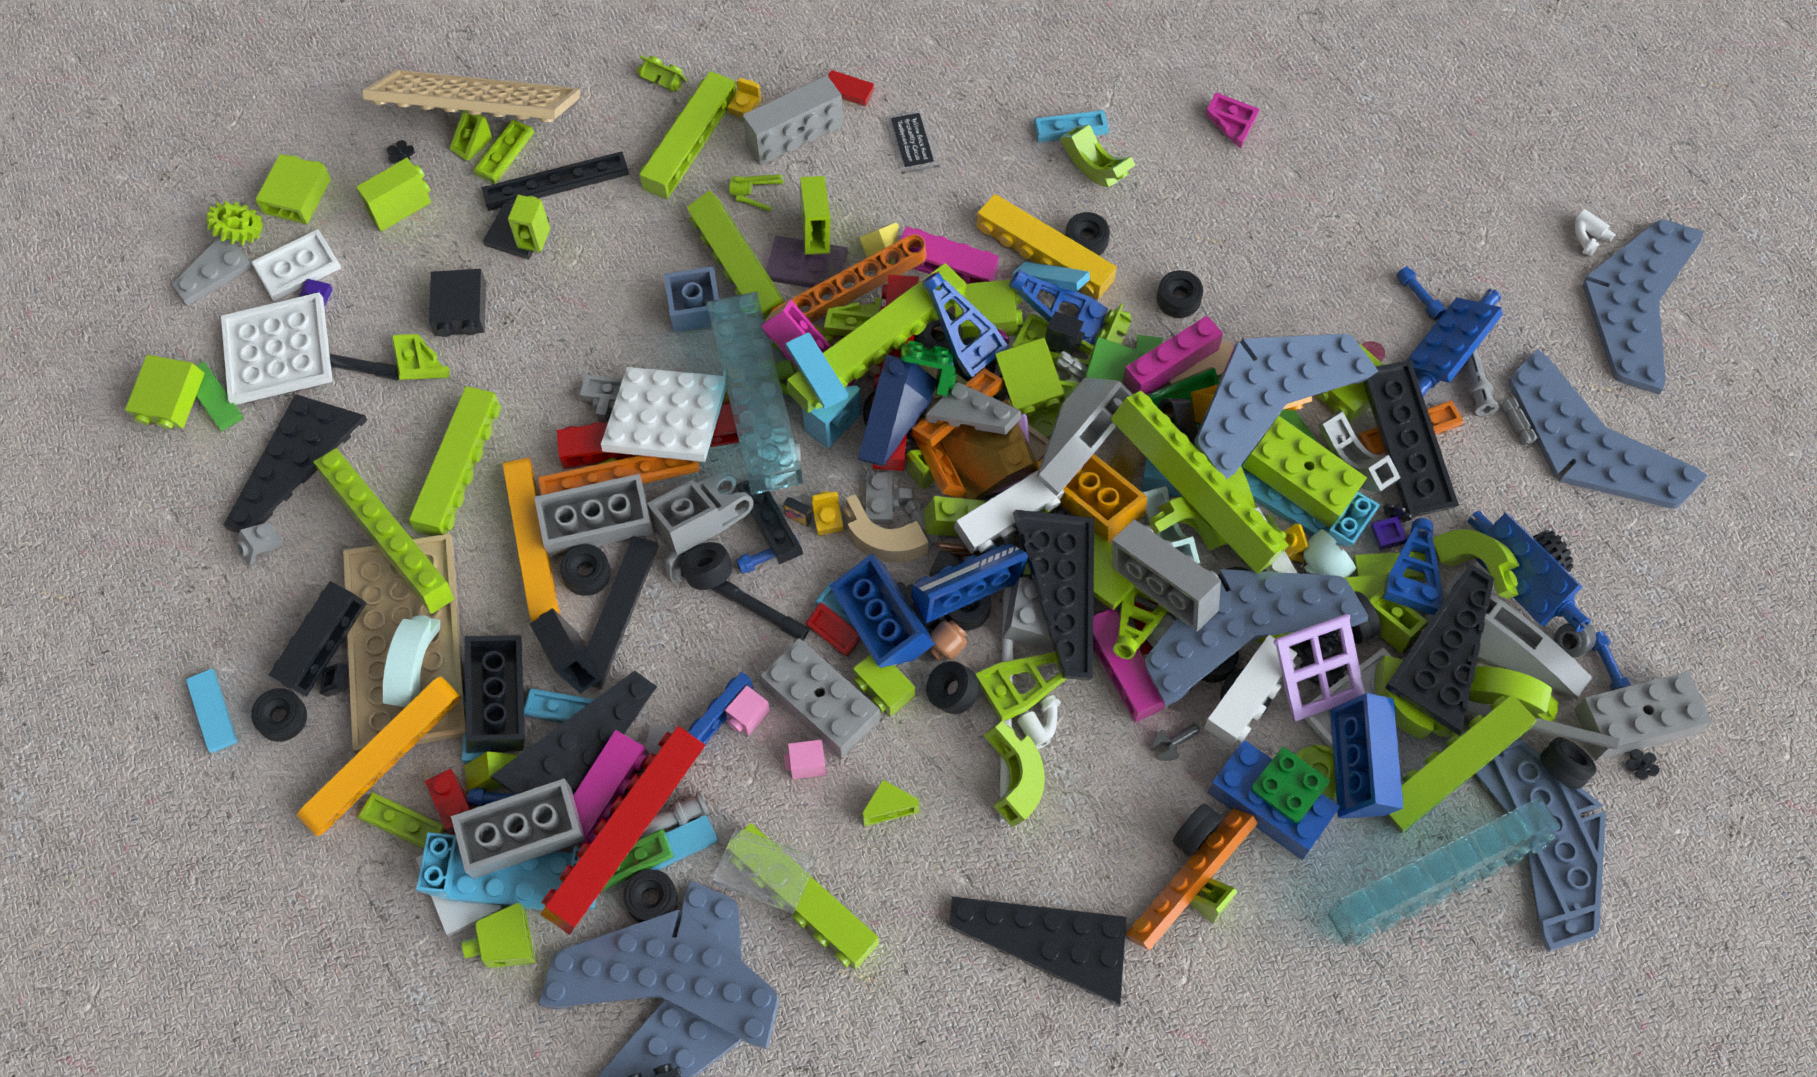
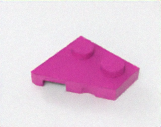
M1216 92L1206 110V116L1237 147L1241 148L1260 109Z

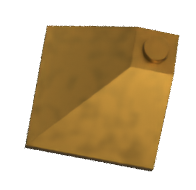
M1009 399L1002 401L1003 403L1012 406ZM1019 421L1006 435L975 430L974 426L960 424L959 427L954 428L941 439L945 451L966 490V499L978 500L1039 470L1038 463Z

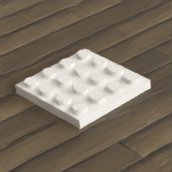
M320 292L221 316L227 393L230 403L238 405L333 382L324 301Z
M627 367L601 443L602 451L705 462L728 385L727 376Z

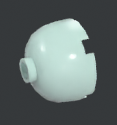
M1323 529L1319 530L1307 541L1308 548L1303 550V557L1307 563L1304 569L1308 574L1335 575L1345 578L1355 571L1356 566L1344 549L1340 550L1336 545V540Z

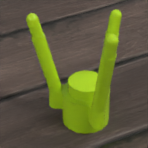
M781 174L748 177L732 176L729 191L731 196H736V202H745L771 211L772 208L746 196L751 195L752 185L783 184L784 180L781 179Z

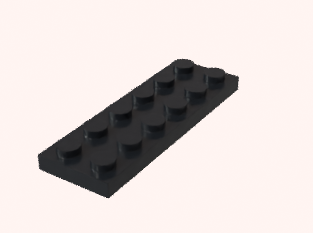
M1411 360L1376 366L1378 372L1363 381V385L1385 453L1390 456L1401 477L1395 481L1402 505L1406 509L1405 512L1416 517L1456 508L1459 504Z

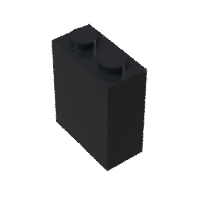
M481 268L431 272L429 325L434 336L448 337L459 334L474 335L476 333H485L486 281Z
M553 608L541 614L530 623L554 671L578 693H583L603 679L578 632Z

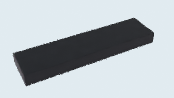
M757 475L737 484L738 492H746L753 499V507L750 514L778 564L780 565L802 555V547L762 477Z

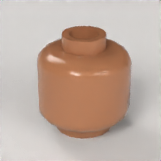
M952 620L949 623L941 621L929 634L935 645L928 649V651L939 661L943 657L949 661L954 660L967 645L965 638L967 633Z

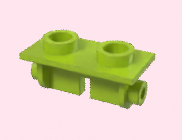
M640 55L644 63L638 66L637 74L641 78L656 83L658 77L661 76L658 85L672 92L680 90L682 86L681 80L688 81L682 74L683 70L672 64L667 67L662 64L660 59L652 55L649 58Z
M1123 303L1114 310L1111 308L1106 313L1103 320L1105 322L1104 328L1098 332L1096 339L1100 337L1122 344L1124 338L1116 333L1122 336L1126 335L1132 321L1129 312L1121 311L1124 306Z

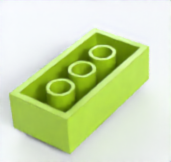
M1280 416L1277 417L1242 465V467L1328 528L1342 515L1367 479L1366 476Z

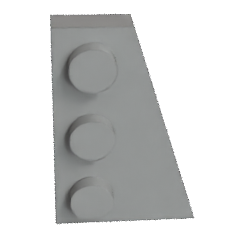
M219 236L173 282V287L187 306L253 268L236 243L233 245L228 239L222 242L220 241L221 236Z
M959 382L954 385L953 389L948 391L947 397L943 396L926 414L927 422L946 421L949 422V426L955 427L965 424L974 426L975 430L1005 435L1022 418L1021 410Z

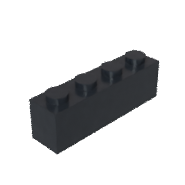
M329 581L268 675L307 697L367 603L354 593Z

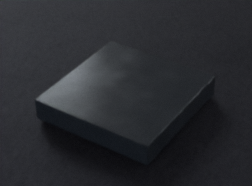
M504 203L483 240L484 246L529 260L534 251L517 247L508 221L513 205Z

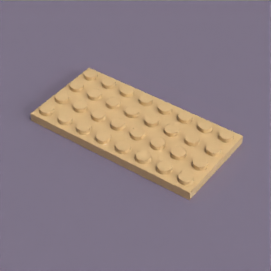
M398 69L363 89V100H372V103L377 105L392 102L396 103L398 107L420 105V109L425 110L440 107L446 112H457L459 109L467 110L468 114L473 115L488 112L494 117H504L508 114L515 115L516 119L522 120L537 117L542 122L554 121L580 98V88Z
M451 534L412 539L447 581L455 599L433 614L426 609L376 545L343 550L345 589L367 603L347 634L352 746L355 754H358L405 708L383 704V677L393 636L400 622L403 619L411 620L413 616L426 615L432 619L440 620V630L429 643L423 657L420 673V693L433 680L442 676L461 695L460 701L416 744L459 738L466 735L465 691L454 547Z

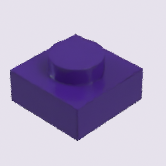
M307 279L298 297L320 292L325 307L333 288L328 283Z
M1398 516L1373 522L1371 525V530L1380 550L1403 545L1407 541Z

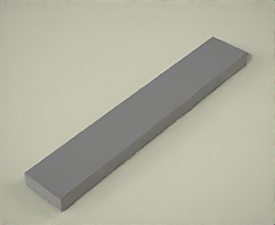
M1469 701L1466 710L1467 713L1474 715L1482 714L1483 717L1492 711L1490 706ZM1536 718L1535 725L1530 728L1613 750L1618 748L1620 738Z

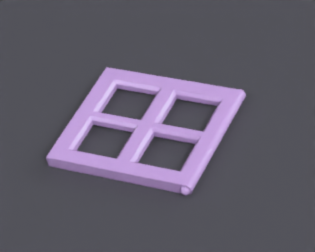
M1349 614L1341 615L1274 640L1273 643L1276 645L1292 720L1295 722L1365 694ZM1339 629L1344 653L1323 660L1318 636ZM1310 639L1315 663L1294 670L1289 646ZM1346 665L1351 688L1330 695L1326 671ZM1318 675L1323 698L1302 705L1297 682Z

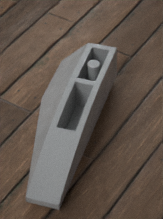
M1085 377L1062 403L1036 476L1056 496L1117 426L1111 420V417L1126 397L1133 395L1120 381Z
M1457 571L1442 591L1441 605L1462 576V573ZM1491 593L1484 621V631L1480 640L1478 659L1499 668L1517 671L1534 677L1550 686L1552 690L1577 699L1592 679V676L1548 635ZM1425 615L1424 619L1428 621L1425 625L1426 627L1433 618V615Z

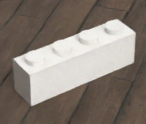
M1038 471L958 519L954 529L971 554L978 550L980 553H983L994 545L993 541L1000 536L1005 539L1016 532L1015 527L1017 525L1013 515L1015 510L1040 512L1046 509L1050 511L1061 503L1060 499L1064 493L1063 489L1056 496L1036 477Z
M1268 635L1220 701L1204 727L1205 730L1232 748L1237 740L1243 742L1252 729L1248 726L1252 719L1256 721L1260 719L1267 708L1263 705L1269 697L1273 700L1282 687L1278 684L1283 676L1276 645L1273 643L1275 638ZM1289 648L1293 668L1295 669L1297 665L1293 661L1297 653Z

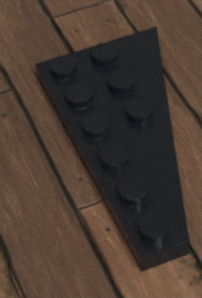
M295 394L223 524L225 528L239 533L242 529L265 523L273 515V510L283 500L287 501L293 495L292 491L300 483L304 484L317 471L314 461L337 448L342 442L345 443L351 437L350 434L359 425L362 427L368 421L366 416Z
M1015 510L1013 512L1023 549L1028 555L1027 562L1062 678L1089 681L1093 679L1094 518Z
M1469 564L1385 687L1394 695L1459 736L1463 732L1464 717L1468 708L1470 688L1477 665L1481 635L1484 631L1486 611L1489 607L1494 583L1492 576L1472 564Z
M633 671L491 775L490 778L515 795L565 779L574 795L614 731L617 730L625 734L657 686L638 672Z
M952 897L950 929L980 943L988 944L1008 956H1014L1024 961L1025 964L1064 982H1070L1085 989L1084 991L1094 996L1098 995L1120 1007L1126 931L1125 916Z

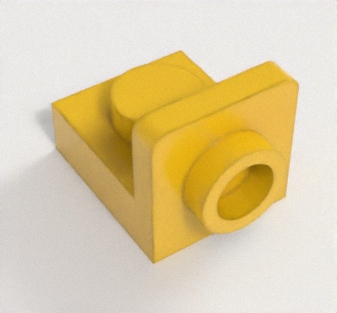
M738 78L736 81L737 91L727 108L729 114L743 118V114L758 107L761 101L760 85L754 81Z
M823 491L811 496L818 536L844 531L837 492Z
M1296 523L1284 530L1286 533L1285 541L1289 545L1285 549V553L1290 560L1304 563L1303 550L1308 548V543L1301 524Z

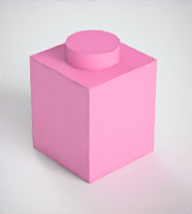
M746 686L725 709L728 720L727 724L736 732L740 733V731H743L749 736L770 712L768 701Z
M822 739L788 744L789 753L784 754L786 771L791 770L793 779L826 775Z

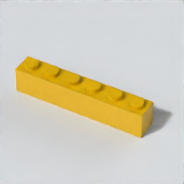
M995 193L977 213V228L982 233L999 240L1002 245L1017 251L1023 258L1030 259L1038 264L1089 271L1090 280L1080 288L1081 292L1087 296L1099 300L1115 280L1117 266Z

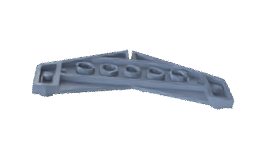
M1664 219L1658 220L1585 278L1582 286L1612 375L1617 381L1658 395L1662 392L1666 377L1659 300L1702 241L1704 231Z
M1349 334L1242 339L1233 348L1195 437L1194 445L1228 479L1236 473L1286 404L1349 384L1363 382L1378 372V370L1355 338Z
M1538 349L1513 373L1509 380V387L1520 409H1522L1530 423V429L1534 430L1537 436L1536 441L1554 477L1556 478L1569 463L1573 465L1559 482L1675 509L1680 507L1708 476L1693 465L1605 427L1549 357Z
M1220 569V576L1229 591L1226 592L1221 583L1219 611L1198 632L1177 618L1147 655L1145 668L1164 706L1179 701L1189 693L1191 687L1247 643L1268 635L1296 632L1344 614L1350 615V625L1353 627L1368 621V614L1348 581L1341 576L1262 571L1256 574L1254 571Z
M1519 737L1475 775L1524 834L1540 935L1548 953L1589 940L1599 931L1606 811L1581 818L1580 815L1598 810L1604 805L1583 788L1573 789L1555 779L1542 765L1540 760L1541 754Z
M691 881L685 892L679 927L683 912L685 911L742 961L740 915L736 901ZM664 1000L598 1077H627L640 1072L642 1077L654 1074L653 1068L667 1063H671L672 1068L679 1067L681 1077H696L742 1042V1040L679 1006Z
M676 910L556 952L549 966L539 1005L544 1008L558 1010L571 1008V1006L657 997L679 1006L753 1047L768 1049L779 1006V996L767 982L685 911L683 912L676 938L675 934L681 912Z

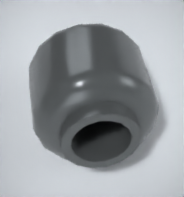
M1567 622L1558 628L1554 640L1572 658L1580 657L1591 651L1596 643V633L1590 624L1587 626L1583 623L1582 625L1586 629L1576 632Z

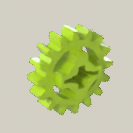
M225 201L224 205L217 202L215 207H209V212H207L206 216L207 230H213L212 236L219 235L221 236L220 241L223 242L228 239L233 245L235 241H239L241 245H244L245 240L253 243L254 238L259 239L263 222H261L262 217L256 215L257 211L255 209L248 210V205L239 206V203L236 201L234 205H231L228 201Z

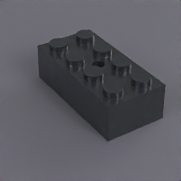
M465 636L466 753L523 751L525 728L522 636Z

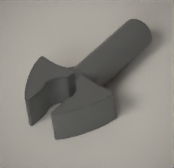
M1194 723L1172 737L1166 736L1163 730H1161L1154 739L1151 751L1160 745H1169L1168 750L1158 755L1157 760H1176L1180 755L1176 751L1177 746L1199 734L1200 728Z

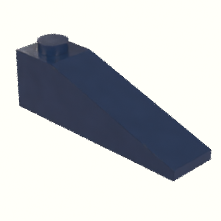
M886 356L858 455L859 461L884 467L908 431L912 430L915 426L917 419L923 411H926L930 406L937 379L917 364L902 361L899 357Z

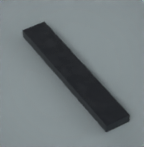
M621 151L481 188L488 211L502 208L504 203L514 205L518 195L541 198L629 175L623 152Z
M635 536L630 541L587 647L589 654L603 677L592 687L603 688L659 548L657 542Z

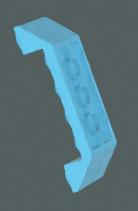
M1242 467L1254 502L1292 525L1296 523L1301 524L1303 531L1310 536L1323 529L1336 540V545L1353 546L1380 506V504L1357 492L1342 515L1328 528Z
M428 832L416 890L453 902L500 905L502 907L521 903L525 909L543 911L545 905L541 903L551 888L556 891L563 883L559 880V877L569 864L573 867L577 864L580 858L576 854L581 848L574 847L573 853L551 852L473 879L464 870L456 835ZM596 899L588 910L595 908Z

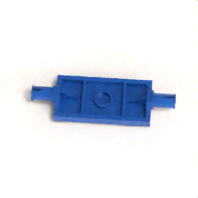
M1488 289L1479 302L1456 297L1407 360L1412 362L1423 397L1430 388H1434L1440 381L1451 382L1503 315L1502 308L1495 306L1501 299L1498 291Z
M1476 511L1472 514L1476 518L1475 520L1472 517L1468 518L1467 522L1476 531L1500 541L1516 557L1519 566L1510 570L1518 581L1516 586L1518 595L1513 598L1539 625L1545 626L1552 618L1558 616L1563 617L1576 632L1586 629L1582 625L1583 623L1589 626L1591 620L1575 606L1574 601L1575 594L1583 586L1510 514L1504 513L1494 524L1481 511ZM1475 559L1489 573L1486 564L1481 559Z

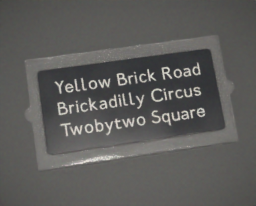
M923 109L910 112L902 111L899 114L885 116L901 175L917 171L922 173L923 170L940 167Z

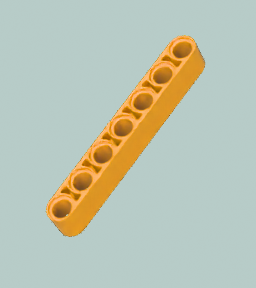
M530 457L503 462L531 622L551 608L560 615L550 558L543 545L534 497L538 496Z
M442 676L433 680L298 811L297 818L316 837L322 835L460 701L461 695Z

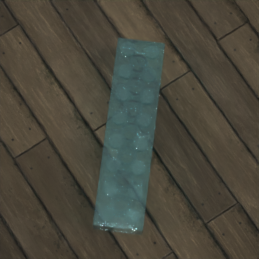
M757 292L707 302L709 318L751 495L803 484L801 466L769 338L761 327L764 323V318Z
M1540 796L1336 901L1328 916L1346 946L1353 942L1356 946L1370 940L1372 938L1371 935L1376 930L1380 929L1383 933L1397 925L1396 922L1401 920L1403 916L1407 920L1417 916L1428 903H1431L1432 906L1442 903L1448 899V895L1454 892L1453 890L1456 889L1458 893H1461L1472 887L1473 882L1478 880L1480 876L1483 880L1492 877L1499 872L1498 869L1502 868L1505 863L1508 867H1511L1524 859L1523 856L1531 851L1533 854L1544 850L1549 846L1548 843L1556 839L1554 834L1561 826Z

